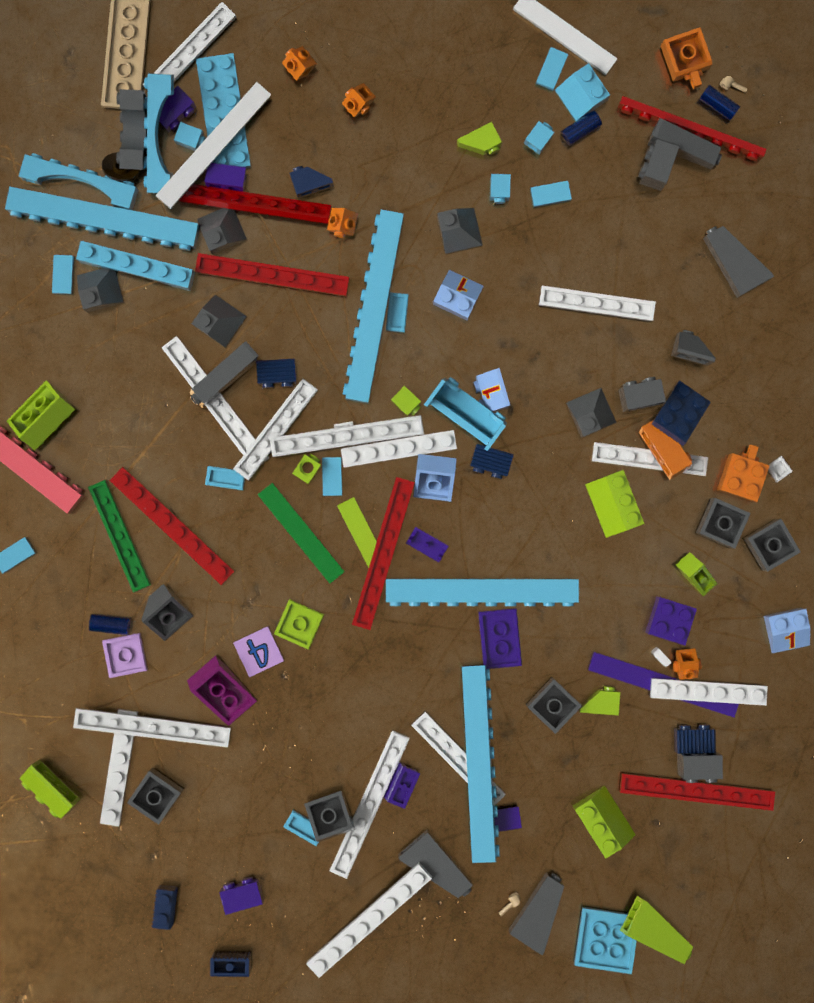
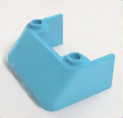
M452 377L449 379L443 378L424 405L428 407L431 404L486 445L484 449L488 451L506 427V417L498 411L496 413L492 412L459 388V383Z

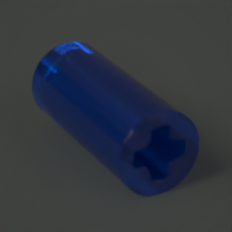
M710 84L699 98L730 121L740 108V105Z
M593 110L563 129L561 134L570 146L600 127L602 121Z
M91 614L89 631L129 635L131 619Z

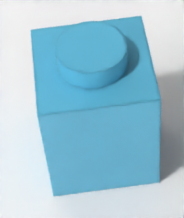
M538 121L525 139L524 144L540 155L554 135L553 128L546 122L541 123Z
M180 122L174 141L177 145L195 151L206 137H204L201 129Z
M491 174L490 201H494L496 204H504L506 201H509L511 174Z

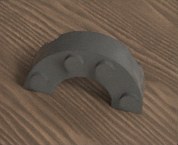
M120 89V93H117L116 96L117 105H120L121 110L120 123H123V131H120V142L122 144L120 152H117L116 156L120 169H144L143 155L144 152H147V149L144 148V138L147 137V129L144 128V118L147 117L144 99L147 96L144 90Z

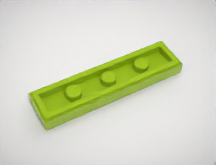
M353 497L337 505L369 568L377 541Z

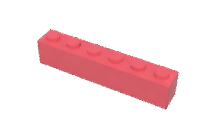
M0 425V461L64 512L71 514L85 496L81 493L82 489L74 483L72 485L66 481L67 477L61 472L55 473L51 470L53 467L45 460L41 462L37 459V454L33 450L23 448L21 446L22 442L15 436L9 437L6 434L7 430Z

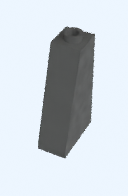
M661 118L656 123L647 144L650 146V144H654L659 139L679 146L677 157L709 169L718 165L722 154H720L721 147Z
M715 226L706 231L707 235L703 239L737 298L774 277L772 272L724 226L720 228Z
M245 341L191 389V400L197 406L200 405L203 408L253 367L259 355Z
M428 829L398 854L400 861L411 868L420 862L432 875L431 881L455 897H465L471 892L472 881Z
M548 872L545 873L509 928L510 935L541 955L545 952L564 889L563 882H561L562 878L555 873L549 874Z

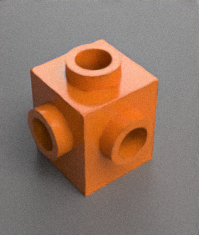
M303 46L296 49L291 48L285 54L286 58L282 62L296 81L308 76L317 65L316 61Z
M362 83L354 88L352 87L345 93L346 98L342 105L353 117L360 114L365 115L371 109L370 104L376 96Z
M332 208L327 230L333 232L334 236L339 238L354 236L358 213L346 208Z
M696 649L676 650V661H673L674 673L677 672L679 680L698 678L702 665L701 659L697 657Z

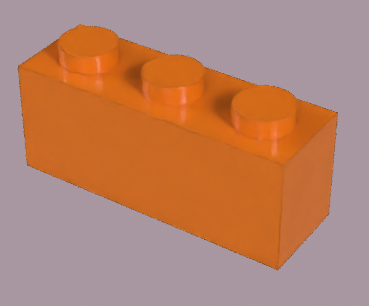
M653 421L641 427L639 434L669 480L691 467L693 464L692 458L688 452L683 450L681 444L653 426Z

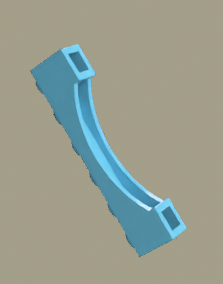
M149 73L148 77H145L144 87L148 89V97L144 99V108L147 109V117L144 118V128L147 129V137L144 138V148L147 149V156L144 157V168H147V176H144V188H147L148 193H158L173 176V173L167 170L160 153L158 125L166 99L169 95L174 94V74Z
M34 153L31 156L25 154L19 177L22 180L37 185L52 179H71L87 183L110 197L113 207L133 210L139 191L132 182L123 181L121 183L106 175L105 177L98 176L97 172L88 169L84 172L72 164H68L67 167L61 165V162L55 159H50V161L43 160L42 156Z
M84 241L80 242L76 260L83 264L140 276L187 291H191L195 277L193 269Z

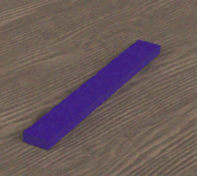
M593 652L588 667L589 671L647 690L651 689V678L679 680ZM681 700L734 718L739 705L735 703Z

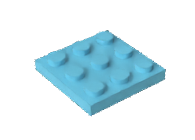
M582 907L574 965L632 974L637 941L620 931L628 913Z

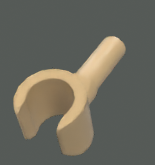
M731 76L723 78L719 84L725 90L732 86L743 92L747 91L746 87L734 82Z
M517 892L508 896L510 903L499 912L500 916L504 915L510 908L520 904L521 898Z

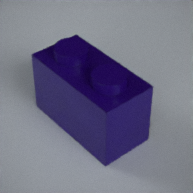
M179 86L175 87L174 94L169 95L166 99L159 119V123L168 133L171 130H176L180 125V121L185 117H190L196 107L191 98Z
M248 877L241 880L242 883L234 884V882L223 885L219 894L225 915L263 904L264 897L258 878Z

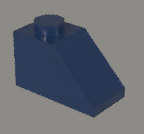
M299 166L292 169L293 172L289 173L298 198L334 186L332 178L309 167Z

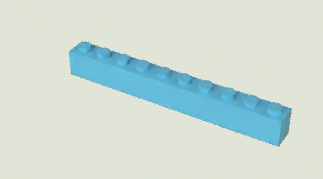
M10 186L5 206L10 215L17 218H22V215L29 216V219L33 221L48 220V223L53 225L65 223L67 227L78 229V226L86 227L85 230L96 233L97 230H101L106 235L115 236L116 234H121L123 238L134 240V237L142 238V242L152 244L153 241L161 242L160 245L166 247L178 245L179 249L190 251L191 248L196 249L200 231L199 224Z
M381 209L380 215L376 214L374 226H378L377 233L372 235L371 244L374 245L373 252H369L367 262L371 265L370 270L365 272L364 282H367L366 290L362 289L360 301L364 302L363 307L358 309L357 319L360 320L359 327H355L353 338H356V345L351 347L350 357H353L352 365L348 364L346 376L350 377L348 384L345 383L343 395H346V400L369 404L404 218L403 213Z
M386 579V602H390V606H401V602H409V606H420V602H428V606H440V602H447V606H459V602H467V606H478V602H486V606H497V603H505V606H516V603H524V606H536V603H543V606H555V603H562V606H574V603H579V579Z
M486 665L462 666L472 863L496 862L497 857H500V846L496 845V837H499V827L495 825V818L498 817V807L494 806L493 799L497 798V788L493 786L492 778H496V770L491 762V759H495V751L490 743V739H494L493 727H490L489 720L493 719L492 708L488 706V700H492L491 688L488 689L487 681H490L491 677L490 669H486Z

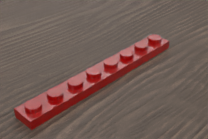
M622 96L618 108L625 114L632 115L633 113L639 115V118L644 121L652 120L658 122L659 118L719 147L728 148L731 153L747 155V158L753 161L761 160L767 150L766 148Z
M193 184L179 199L181 202L326 224L329 223L332 206Z
M201 253L197 255L195 273L345 297H347L349 277Z
M124 467L109 480L220 585L235 572Z
M399 477L395 479L352 625L368 630L371 629L415 482Z
M621 773L620 793L774 810V790L705 782L687 783L686 780Z

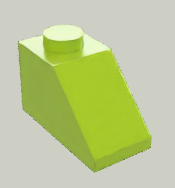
M490 122L457 139V145L460 148L482 155L487 153L492 155L500 150L499 147H501L502 141L493 123Z
M689 552L676 564L684 577L703 597L717 585V582L705 565L692 553Z
M604 686V689H598L584 701L578 711L580 713L619 716L620 692L615 690L616 687Z

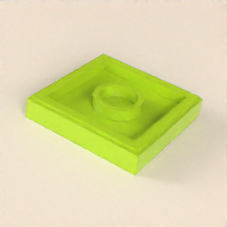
M289 599L274 635L309 650L325 614Z

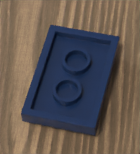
M679 380L656 415L652 425L684 446L711 402Z

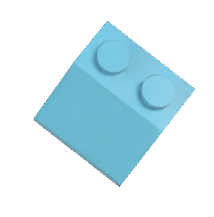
M589 63L573 73L555 89L576 122L604 104L610 97L609 92Z

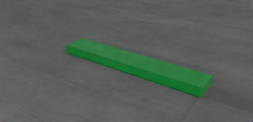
M107 480L89 486L90 494L133 593L152 585Z
M273 483L258 494L260 499L329 584L345 572Z

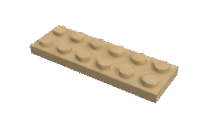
M111 0L101 106L104 108L120 109V105H117L116 96L117 93H120V89L142 90L150 0Z

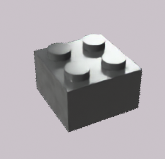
M659 139L654 144H650L644 158L647 162H644L638 175L641 178L639 184L661 191L667 184L679 146Z
M655 377L646 378L639 384H637V381L626 382L618 390L623 412L656 406L666 402L662 380H656Z
M711 498L696 533L728 548L735 549L751 513L717 498Z
M775 519L744 537L746 544L762 571L768 572L801 552L782 519Z
M553 677L526 704L555 734L582 707Z
M717 751L716 753H677L678 775L683 780H686L687 783H697L701 779H705L709 783L717 782V779H723V756Z
M152 767L127 803L159 825L184 789Z
M342 791L304 804L317 842L355 830Z

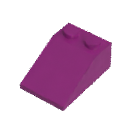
M216 655L187 680L190 691L228 726L257 702L256 698Z

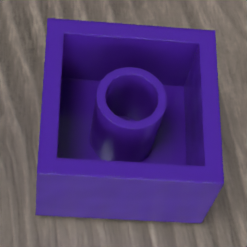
M657 596L645 633L686 645L697 609Z

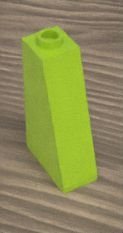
M637 896L620 931L626 936L685 964L691 957L693 946L647 901Z

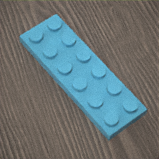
M234 53L196 59L207 137L241 100ZM245 126L212 163L251 168Z

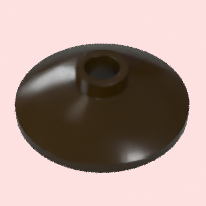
M117 152L107 155L102 161V171L104 174L117 181L131 180L140 172L138 169H120V164H117L116 160Z

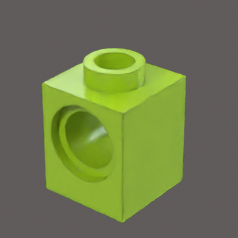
M405 386L391 399L407 416L410 414L414 416L421 408L419 406L421 401Z
M312 454L309 457L304 455L292 474L310 484L322 466L318 463L320 459ZM305 463L313 464V471L311 473L303 471Z

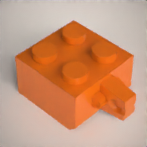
M699 27L667 38L660 46L673 82L685 78L686 81H690L692 89L701 87L700 76L703 75L702 72L709 70L712 66V59L702 30Z
M749 445L747 452L742 453L741 456L734 453L729 454L717 491L750 502H758L770 466L759 462V458L756 457L759 447Z

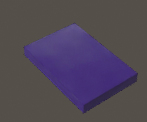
M517 608L478 612L483 665H486V669L522 666Z

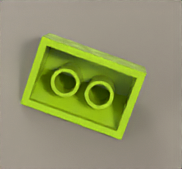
M46 380L7 420V423L19 439L33 450H36L75 409Z
M624 470L585 484L606 538L644 524Z
M41 760L33 763L19 778L22 781V786L28 791L31 790L36 795L35 798L41 804L45 803L50 808L49 812L56 818L62 819L81 800Z
M606 786L601 787L573 805L605 859L621 850L636 835Z

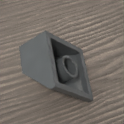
M222 208L197 219L212 255L247 240L234 209Z
M474 208L452 209L437 213L445 254L483 246Z
M102 268L77 275L80 300L83 310L87 313L124 303L115 270Z
M214 295L200 310L191 324L226 348L247 316L217 295Z
M683 330V332L677 333L671 356L707 366L715 362L716 358L702 340L694 335V332Z
M602 388L566 403L581 438L617 423Z
M163 584L149 596L141 620L165 641L191 619L193 614Z

